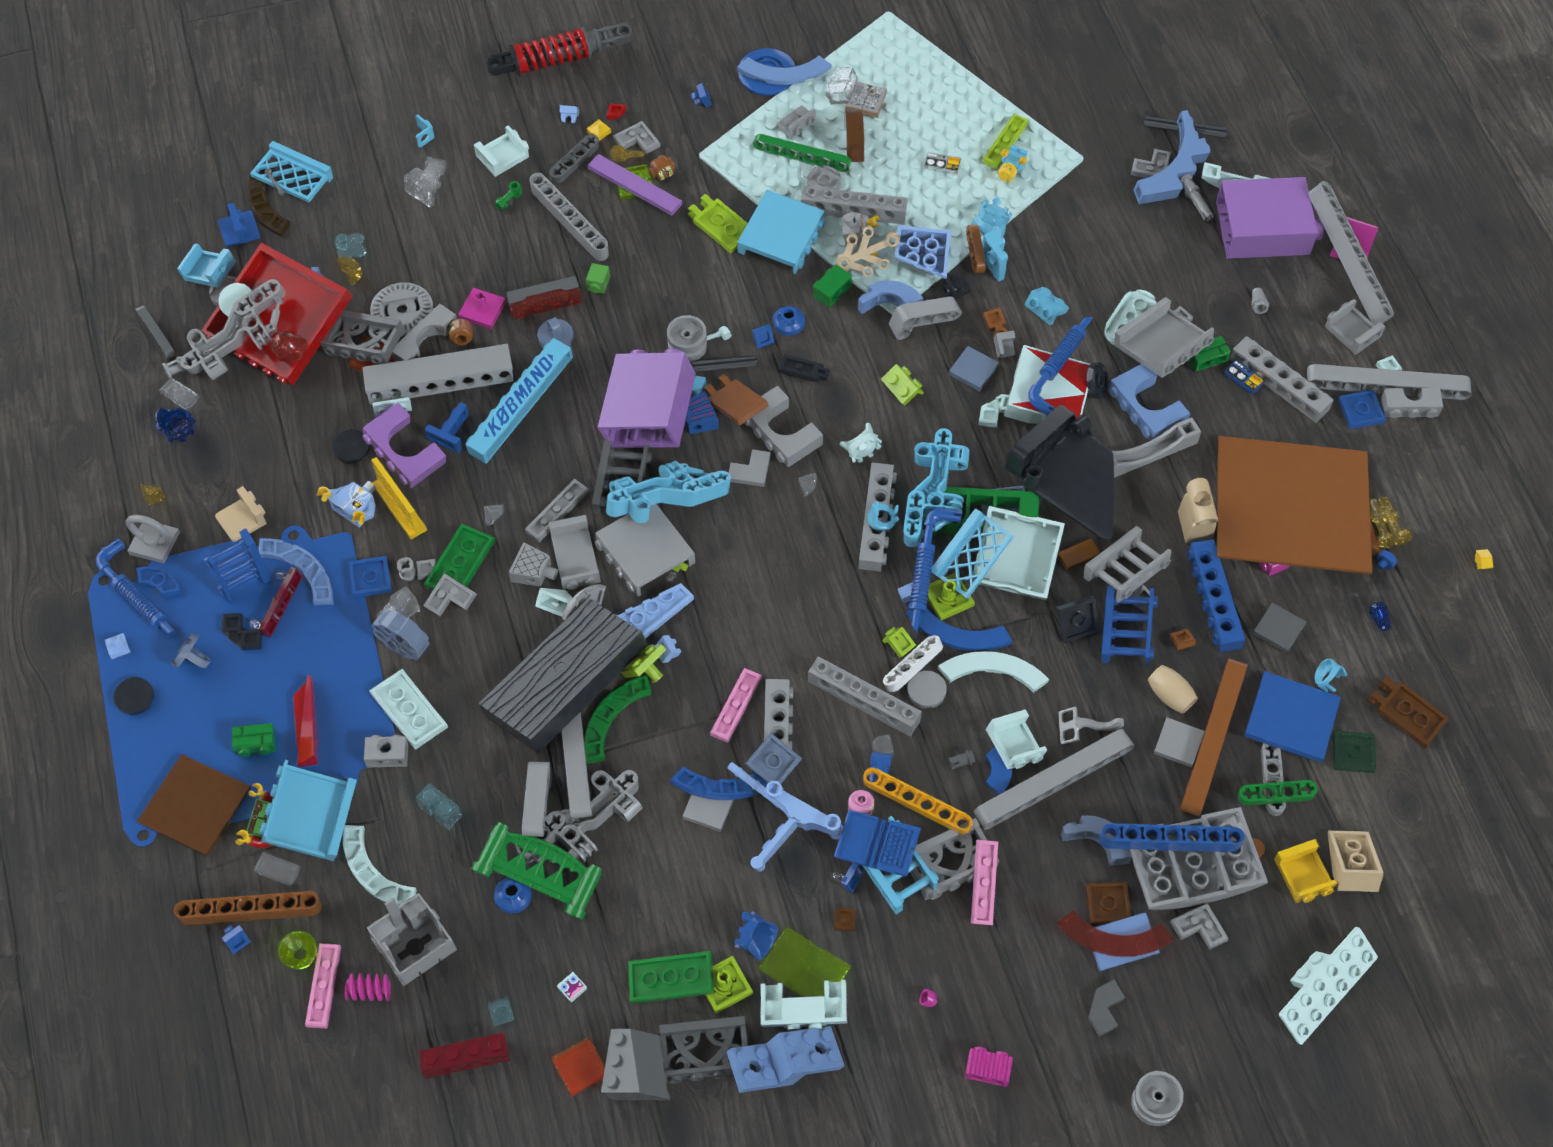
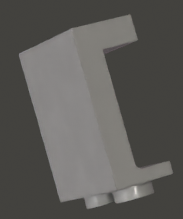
M1353 299L1349 303L1345 302L1336 312L1332 311L1327 316L1328 320L1325 327L1356 355L1379 339L1385 326L1381 322L1376 325L1370 322L1355 308L1357 301Z

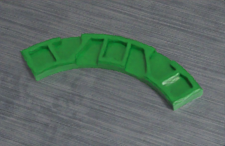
M647 675L627 681L623 686L610 692L597 706L589 720L584 738L586 764L605 760V738L615 717L632 702L651 695Z

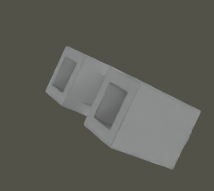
M1403 388L1384 389L1380 398L1384 416L1391 418L1438 417L1443 408L1440 388H1421L1416 401L1408 399L1404 395Z

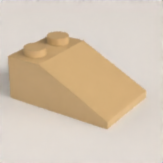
M1328 831L1333 878L1337 882V890L1379 892L1384 873L1369 832Z

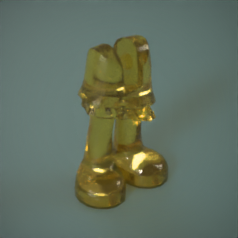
M1386 496L1379 498V505L1375 498L1369 499L1370 519L1377 525L1379 532L1377 544L1380 548H1390L1393 544L1400 546L1411 540L1413 537L1412 532L1406 528L1400 529L1397 521L1400 520L1399 516ZM1385 523L1388 524L1391 532H1388Z

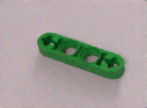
M1311 780L1244 785L1238 793V800L1241 804L1247 806L1309 801L1315 797L1318 787ZM1305 787H1307L1308 790H1312L1310 794H1308L1307 791H1303ZM1290 788L1293 795H1284L1282 789ZM1265 789L1270 790L1273 793V797H1264L1262 791ZM1245 792H1248V795H1251L1250 799H1248L1247 796L1244 795Z

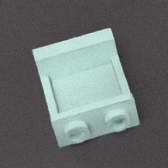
M509 126L505 127L506 133L487 145L483 146L480 141L474 144L477 158L495 177L529 157L527 142L525 140L522 141L517 131L512 130Z
M1026 710L992 719L986 728L1007 769L1014 767L1019 769L1030 762L1038 763L1043 759V755L1047 751L1045 746L1039 748L1025 723L1029 717Z

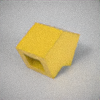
M1476 550L1475 562L1477 563V569L1493 568L1492 555L1489 550Z

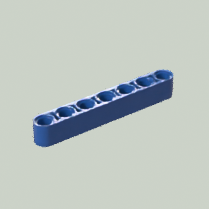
M1110 823L1102 828L1099 843L1108 849L1236 852L1243 843L1245 835L1237 827ZM1105 834H1111L1114 838L1110 839ZM1126 834H1131L1135 839H1129ZM1147 835L1154 836L1155 840L1149 839ZM1171 835L1176 840H1170L1167 836ZM1188 836H1193L1196 841L1190 840ZM1209 837H1214L1217 841H1211ZM1229 837L1235 838L1237 842L1231 841Z

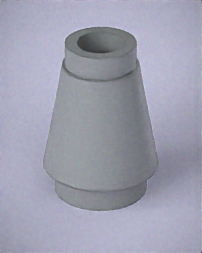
M1254 288L1252 290L1251 308L1256 314H1263L1268 310L1269 302L1262 288Z

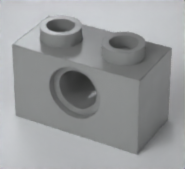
M380 735L365 737L364 761L367 768L407 767L408 742L406 736L392 735L391 737H382ZM385 748H391L388 752H382Z

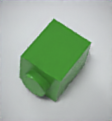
M591 264L586 278L588 291L605 293L610 279L609 266Z

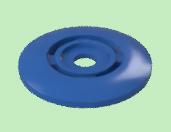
M770 48L754 50L747 54L740 62L741 64L749 57L760 64L771 67L788 68L796 66L787 54ZM738 71L739 80L742 85L755 94L764 96L777 95L791 86L768 84L763 80L751 79Z

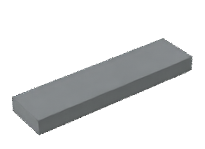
M573 479L525 528V533L540 543L550 532L548 522L562 520L587 495L589 488Z

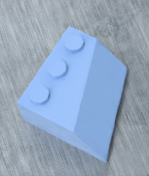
M898 225L897 233L900 236V242L895 248V259L946 279L951 231Z

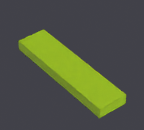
M1014 113L983 158L982 163L998 170L1002 164V150L1006 149L1009 151L1010 147L1015 145L1028 126L1029 120Z

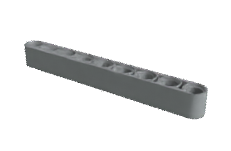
M1322 181L1309 191V198L1370 321L1374 325L1379 322L1383 324L1393 317V309L1332 187L1326 181Z
M1313 364L1307 368V381L1313 383L1318 389L1353 392L1374 390L1375 393L1383 394L1384 389L1403 388L1405 396H1418L1421 388H1440L1443 399L1465 400L1471 397V380L1468 376L1321 364Z
M1119 729L983 803L973 813L984 830L990 829L1128 753L1134 747V744L1125 731Z

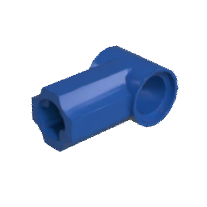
M872 752L870 768H876L888 774L890 772L892 754ZM870 774L869 782H876L878 777L875 774ZM868 788V790H871L873 793H878V792H876V791H874V790Z

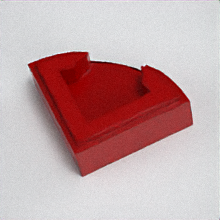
M610 103L607 120H614L623 116L627 110L626 105Z

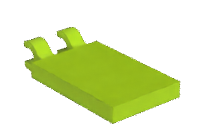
M704 194L700 198L702 200L700 205L705 209L701 211L696 205L692 204L688 208L690 211L688 215L693 219L695 225L729 253H732L738 248L737 242L748 223L718 198L713 201L708 195Z

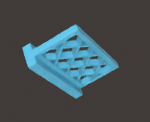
M274 141L269 145L270 150L250 173L251 177L275 187L269 176L258 173L260 170L280 166L281 171L272 172L273 177L282 175L283 180L276 181L279 187L284 192L308 203L326 181L330 182L333 179L330 166ZM271 157L278 159V162L268 164V160ZM289 164L293 167L290 169L282 170V165ZM305 171L307 175L297 177L296 172ZM294 173L295 177L289 179L284 178L285 174ZM311 178H320L319 182L311 183ZM309 180V184L299 186L298 181ZM289 183H297V187L289 188L286 186ZM311 188V192L307 196L301 193L302 190Z
M975 508L932 566L931 572L943 581H947L948 584L949 579L945 577V574L949 569H955L956 579L950 580L957 582L955 590L968 599L1014 536ZM986 520L990 523L991 532L981 533V526ZM1003 533L1007 536L1003 543L996 544L995 534ZM991 535L992 545L983 547L982 537ZM972 538L979 539L978 548L970 549L969 542ZM993 548V557L984 560L983 550ZM980 551L981 561L971 562L970 552ZM967 553L968 563L958 565L959 555ZM981 564V573L973 575L972 565ZM968 566L969 576L960 578L959 568ZM970 579V588L967 592H964L961 589L960 581Z

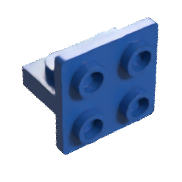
M234 203L228 204L231 216L218 219L226 247L259 239L260 234L252 211L249 210L241 213L240 209L236 210Z

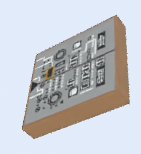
M854 82L845 110H862L863 115L878 118L887 89Z

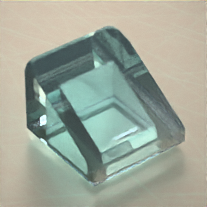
M508 997L488 1003L493 1026L514 1021Z

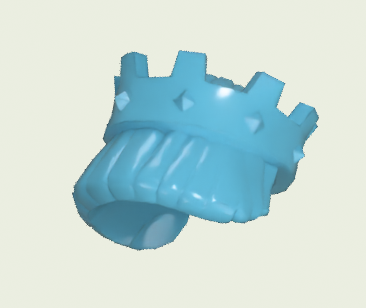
M999 198L993 199V204H989V200H984V203L981 202L979 214L972 221L973 225H978L980 232L986 234L988 231L997 230L999 235H1005L1006 225L1013 214L1011 212L1007 213L1009 208L1006 206L1004 208L999 206L1001 204Z

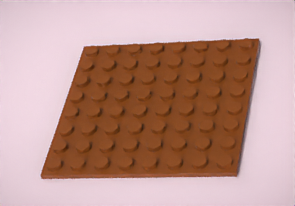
M1218 436L1217 558L1372 574L1367 451Z

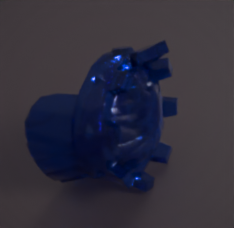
M162 407L156 411L154 417L156 429L162 435L164 434L169 442H173V440H180L181 443L185 442V438L189 434L193 435L195 433L193 426L196 421L191 416L192 414L184 408L167 410Z

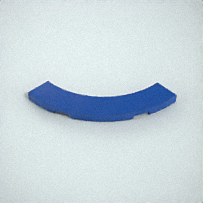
M927 607L926 612L920 614L918 629L929 636H938L943 645L964 651L988 649L989 651L1012 644V639L1003 625L990 630L969 631L958 629L942 622ZM908 610L906 614L912 621L913 611Z
M684 766L670 779V783L677 788L706 799L736 800L759 794L742 779L710 780L688 770ZM755 772L750 774L752 778L759 781L764 787L767 786L768 783Z

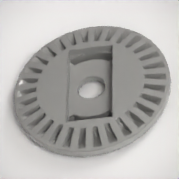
M403 282L395 283L377 293L372 300L370 313L375 316L400 320L406 330L404 334L406 335L420 320H423L433 309V302L429 293L419 285ZM414 301H416L419 304V311H417L416 304ZM404 305L407 307V311L399 313L397 308ZM386 306H388V317L385 316Z

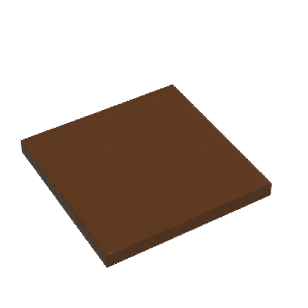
M181 754L137 822L208 857L249 794L251 787Z

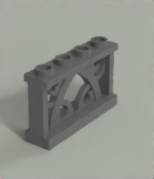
M343 310L325 339L321 340L320 345L329 356L335 355L346 359H357L362 362L368 361L375 364H385L389 362V357L400 337L404 336L406 330L398 319ZM364 330L369 331L373 339L360 345L354 344L351 336L358 335ZM380 343H383V344H384V347H383L382 351H380V350H381V347H380V345H379Z
M745 1016L659 1025L664 1055V1072L667 1074V1081L671 1084L680 1083L684 1079L701 1081L703 1077L721 1079L725 1075H731L733 1071L728 1062L727 1051L730 1048L741 1047L740 1045L732 1044L734 1033L741 1031L742 1047L748 1046ZM720 1033L722 1037L719 1040H724V1042L716 1041L713 1038L714 1035ZM701 1035H706L709 1042L714 1046L721 1047L717 1054L707 1063L697 1059L689 1052L697 1046ZM693 1037V1043H691L688 1046H684L685 1044L689 1043L685 1040V1038ZM666 1039H672L677 1050L667 1055ZM681 1054L682 1057L677 1059L676 1065L683 1063L684 1067L681 1070L672 1069L670 1066L671 1059Z

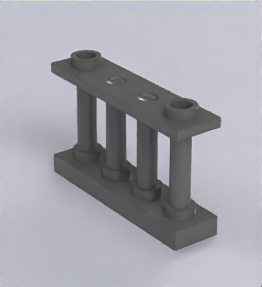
M604 440L592 501L594 514H601L602 507L607 505V498L604 494L605 491L610 490V482L607 480L608 475L639 477L638 483L645 481L648 463L651 464L652 453L649 452L648 445H644L643 453L615 451L612 448V441ZM614 458L642 461L640 469L614 467L610 462Z

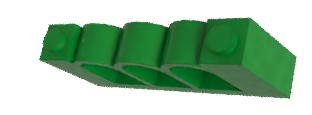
M947 487L944 493L956 494L964 498L963 504H966V514L960 523L946 524L936 532L933 531L932 536L942 535V531L947 535L955 536L970 516V504L991 505L996 508L997 506L1019 507L1020 515L1038 517L1039 496L1029 491ZM926 516L924 517V520H923V530H925V528H926V527L924 526V522H925ZM985 524L981 526V533H983Z

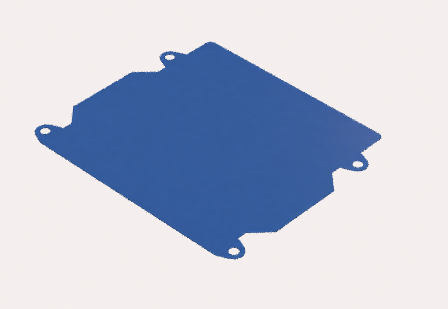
M290 526L284 530L280 540L305 549L323 566L332 586L334 605L314 606L311 585L301 573L303 577L271 637H266L262 633V649L242 651L222 633L223 614L243 613V630L259 629L272 604L273 596L279 591L290 568L295 567L280 560L262 558L271 580L265 584L261 578H254L229 591L232 601L229 602L226 596L221 597L217 589L220 585L212 568L208 569L203 560L206 558L203 550L207 549L213 557L240 543L239 540L170 555L164 564L151 561L147 567L160 568V570L170 573L178 582L182 594L163 598L161 593L155 588L140 587L138 578L134 582L168 616L167 623L178 632L179 635L177 636L168 635L161 627L155 629L111 586L112 579L109 580L107 585H100L98 580L102 576H107L105 573L99 572L93 577L88 591L122 824L123 830L136 846L149 845L157 835L156 832L138 824L137 820L181 754L249 785L255 793L258 792V789L252 786L255 783L261 784L263 791L266 790L271 793L273 784L277 785L279 778L275 777L278 766H283L285 760H288L287 765L336 779H356V788L360 770L367 768L364 761L365 737L373 735L391 737L395 735L392 720L369 691L384 680L366 598H353L348 562L356 561L357 557L350 533L343 532L312 540L300 526ZM291 531L299 532V537L295 540H290L288 534ZM241 550L236 554L216 563V565L218 566L230 560L231 558L243 553L244 551ZM248 559L227 569L226 571L220 574L223 575L237 568L238 566L248 562ZM252 568L225 582V585L251 572ZM195 632L199 635V638L193 647L208 656L211 660L207 668H202L185 658L178 668L174 667L171 664L172 660L178 655L179 649L188 636ZM124 633L130 653L111 659L105 640ZM311 675L314 681L319 764L298 767L299 752L297 750L293 695L303 686L307 677ZM132 677L147 680L153 687L155 694L150 708L144 713L135 716L120 712L114 704L113 698L117 686L124 680ZM266 723L274 724L276 729V751L268 755L254 753L248 757L235 755L232 749V727ZM385 748L382 752H388L391 748ZM248 794L229 824L250 819L256 798L260 799V796L252 797ZM141 830L149 832V837L145 841H141L137 837Z

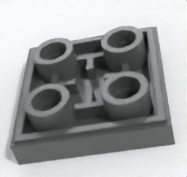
M1272 603L1254 630L1253 635L1288 653L1306 625V621Z

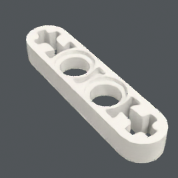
M936 635L929 636L893 668L883 679L886 690L889 692L898 691L931 661L943 648L940 638ZM910 668L908 671L902 672L904 669Z

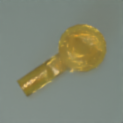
M618 145L611 148L610 156L614 161L621 162L631 157L644 158V151L626 150L625 147Z

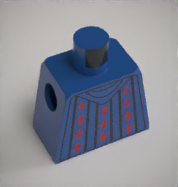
M705 391L690 398L684 423L690 434L718 429V417Z

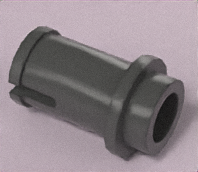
M967 750L963 754L948 758L952 770L968 764L971 766L975 762L972 751Z

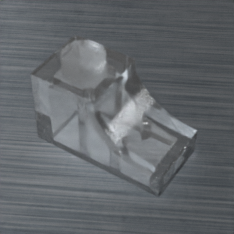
M405 586L390 596L388 604L376 616L378 617L386 609L397 611L406 618H409L418 612L420 608L416 597Z

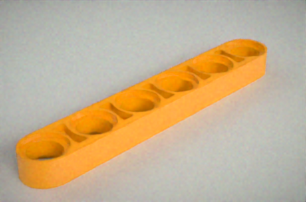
M869 768L864 772L863 782L868 788L959 834L970 832L972 819L968 814L879 769ZM875 774L878 780L876 782H869L867 776ZM893 783L896 789L894 791H887L885 785ZM911 792L914 798L909 801L905 800L903 794ZM928 801L932 804V807L929 810H925L921 807V803ZM946 810L950 813V817L943 819L939 816V812ZM963 819L969 825L966 828H960L957 822Z

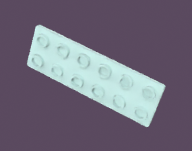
M1355 927L1331 955L1318 951L1312 954L1290 980L1295 987L1301 989L1280 1011L1279 1016L1298 1044L1302 1045L1378 958L1359 927Z

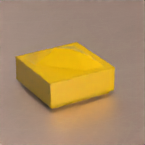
M597 120L587 128V133L589 135H596L599 141H601L611 133V128L601 120Z

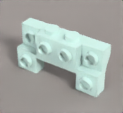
M841 980V982L824 981L825 997L783 998L782 983H778V985L761 984V1026H784L789 1031H798L800 1027L822 1029V1026H827V1024L847 1023L846 980Z

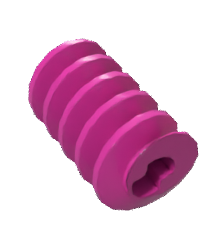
M351 973L345 984V1000H348L351 995L353 1001H356L358 996L362 1001H365L368 995L370 1001H373L375 997H377L378 1001H382L384 996L386 1001H389L391 982L388 980L387 974H384L382 980H380L379 974L375 975L374 980L371 979L370 974H367L366 979L363 980L361 973H359L357 979H354V975Z

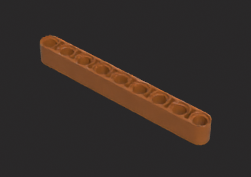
M1228 658L1180 811L1200 817L1248 666L1246 663Z

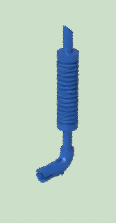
M1086 317L1079 325L1071 327L1040 369L1041 377L1036 384L1031 386L1028 392L1029 401L1035 407V410H1039L1046 416L1056 408L1039 396L1042 391L1041 388L1047 380H1054L1086 336L1085 328L1093 319L1092 317Z
M943 507L931 511L926 516L924 522L926 527L924 541L918 544L908 608L910 611H913L911 626L916 633H918L920 614L926 612L929 582L935 546L931 544L933 528H935L937 521L943 522V520L960 523L962 511L945 509Z
M117 538L111 544L101 548L95 559L96 566L101 573H105L113 580L111 586L155 629L161 627L168 635H179L167 623L168 616L125 574L118 575L110 568L111 565L107 561L116 553L125 549L123 542Z

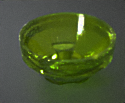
M295 931L282 939L279 944L278 955L282 963L288 968L303 969L315 960L317 944L309 933ZM298 949L306 950V955L302 959L294 958V953Z

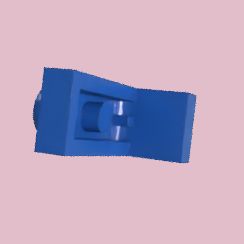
M460 402L452 410L448 421L443 423L441 430L428 424L425 428L427 440L459 454L462 450L460 438L456 437L455 434L469 415L467 405Z

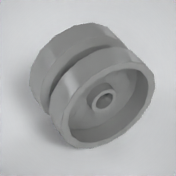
M691 315L680 316L671 321L667 328L668 349H678L685 352L689 362L700 359L707 350L706 326L703 321Z
M1162 1071L1149 1072L1139 1080L1132 1094L1131 1105L1133 1111L1142 1122L1148 1125L1162 1126L1168 1124L1175 1118L1181 1108L1183 1090L1174 1076Z

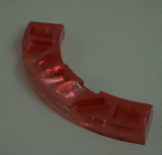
M1074 910L1056 923L1073 941L1078 942L1093 952L1111 957L1125 958L1155 952L1174 941L1173 937L1161 923L1140 934L1115 935L1092 927L1080 918Z

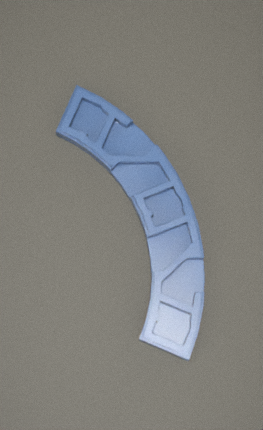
M817 56L812 61L800 66L778 68L760 64L747 57L737 66V71L751 79L766 81L768 84L791 85L803 83L805 80L823 75L831 69L832 64L821 56Z
M259 538L261 558L286 562L297 568L306 577L312 588L314 606L334 605L330 580L323 566L312 554L298 545H292L283 540Z

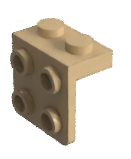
M243 486L237 489L240 500L215 515L217 521L233 542L241 539L239 532L246 528L250 534L266 524L263 516L265 514L264 509L260 504L256 505L254 502L256 499L252 492H247Z

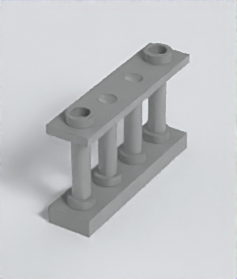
M1137 526L1085 565L1083 578L1091 581L1095 577H1100L1117 590L1115 600L1117 603L1124 598L1127 599L1134 590L1161 569L1167 568L1171 562V550L1167 549L1161 555L1141 541L1142 529ZM1137 547L1154 560L1146 564L1132 554L1130 550ZM1125 557L1141 570L1134 574L1117 562V560ZM1112 567L1129 580L1122 585L1104 570Z

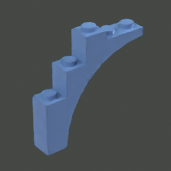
M1188 110L1181 111L1177 119L1180 132V145L1177 157L1163 171L1149 178L1137 181L1134 192L1138 204L1178 198L1182 190V182L1179 179L1186 174H1191L1193 177L1196 172L1195 163L1205 162L1210 154V146L1206 143L1205 138L1199 139L1198 132L1194 129L1193 119L1189 115Z

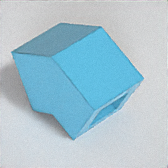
M695 376L691 393L693 397L704 392L703 387L706 385V377Z

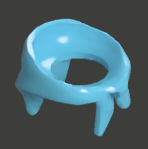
M878 501L872 503L867 515L868 524L875 530L885 531L891 529L899 520V517L896 515L898 513V505L893 510L890 506L881 504ZM884 510L888 512L891 517L890 522L883 523L879 521L878 511Z
M1328 658L1323 660L1318 666L1315 673V683L1325 692H1328V689L1335 692L1336 689L1329 685V682L1334 677L1347 676V673L1343 666ZM1329 672L1328 677L1322 681L1323 677Z

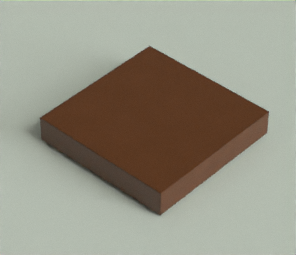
M1127 882L1089 883L1085 885L1090 925H1105L1132 917Z

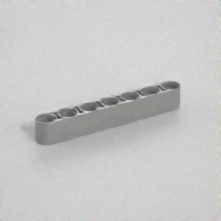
M542 173L532 174L530 176L532 194L596 260H606L609 256L607 240Z
M580 712L562 729L571 819L592 816Z

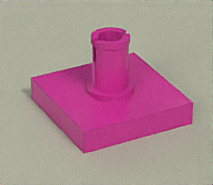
M473 288L458 317L459 319H466L470 323L492 329L506 304V298Z

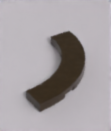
M257 160V162H256L255 165L253 166L252 170H253V169L257 166V164L260 162L259 160ZM266 169L260 170L258 174H265ZM250 174L247 195L254 215L264 227L282 237L291 225L290 221L280 216L270 207L266 197L267 184L251 177Z

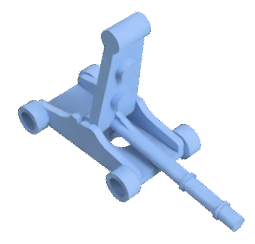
M733 762L729 764L727 769L750 785L753 790L767 798L776 807L784 811L789 818L785 824H781L778 827L774 838L766 841L762 847L763 851L759 856L751 859V866L755 871L762 872L765 869V863L797 827L803 828L806 831L819 830L829 834L834 840L840 839L843 825L839 816L836 814L825 815L783 791L778 781H771L764 787L759 781H756L743 771L741 767L739 768Z

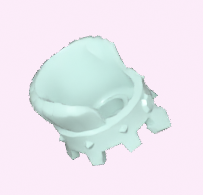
M866 423V429L862 434L853 440L840 442V446L848 451L853 463L856 462V459L861 463L863 462L862 457L869 456L871 458L874 449L879 450L882 447L880 445L882 441L877 438L878 435L873 433L871 424Z

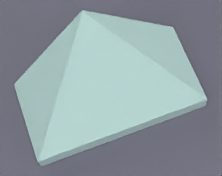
M540 588L535 606L562 617L573 597L566 590Z

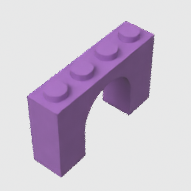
M397 402L364 426L362 437L368 445H373L376 454L380 458L383 457L387 461L388 468L392 472L396 471L402 484H407L410 488H413L446 463V455L435 443H432L419 454L411 457L400 456L391 449L389 442L392 436L410 423V415Z

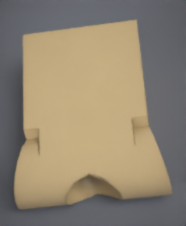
M1196 478L1188 483L1186 487L1187 493L1184 495L1178 509L1186 544L1212 540L1216 522H1218L1209 482L1204 478Z

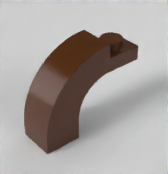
M862 110L844 111V128L846 129L847 156L852 162H864V122Z

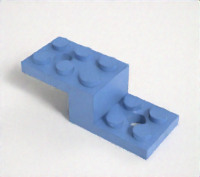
M831 1026L822 1027V1029L813 1028L778 1033L766 1044L730 1048L727 1051L739 1093L789 1086L807 1074L840 1070L844 1067ZM815 1046L821 1049L822 1054L815 1050ZM749 1064L756 1067V1072L750 1069Z

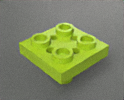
M956 572L946 576L949 579L948 584L947 581L939 579L930 583L928 601L941 621L975 605L971 596L967 599L955 590L957 582L950 579H956ZM960 581L961 589L967 592L965 585Z
M662 644L647 646L621 674L625 678L639 677L645 672L653 683L657 682L663 674L653 663L666 649Z
M733 956L713 966L715 992L705 996L715 1014L753 994Z

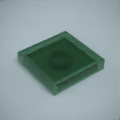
M1336 730L1333 732L1334 770L1364 773L1376 772L1375 734Z

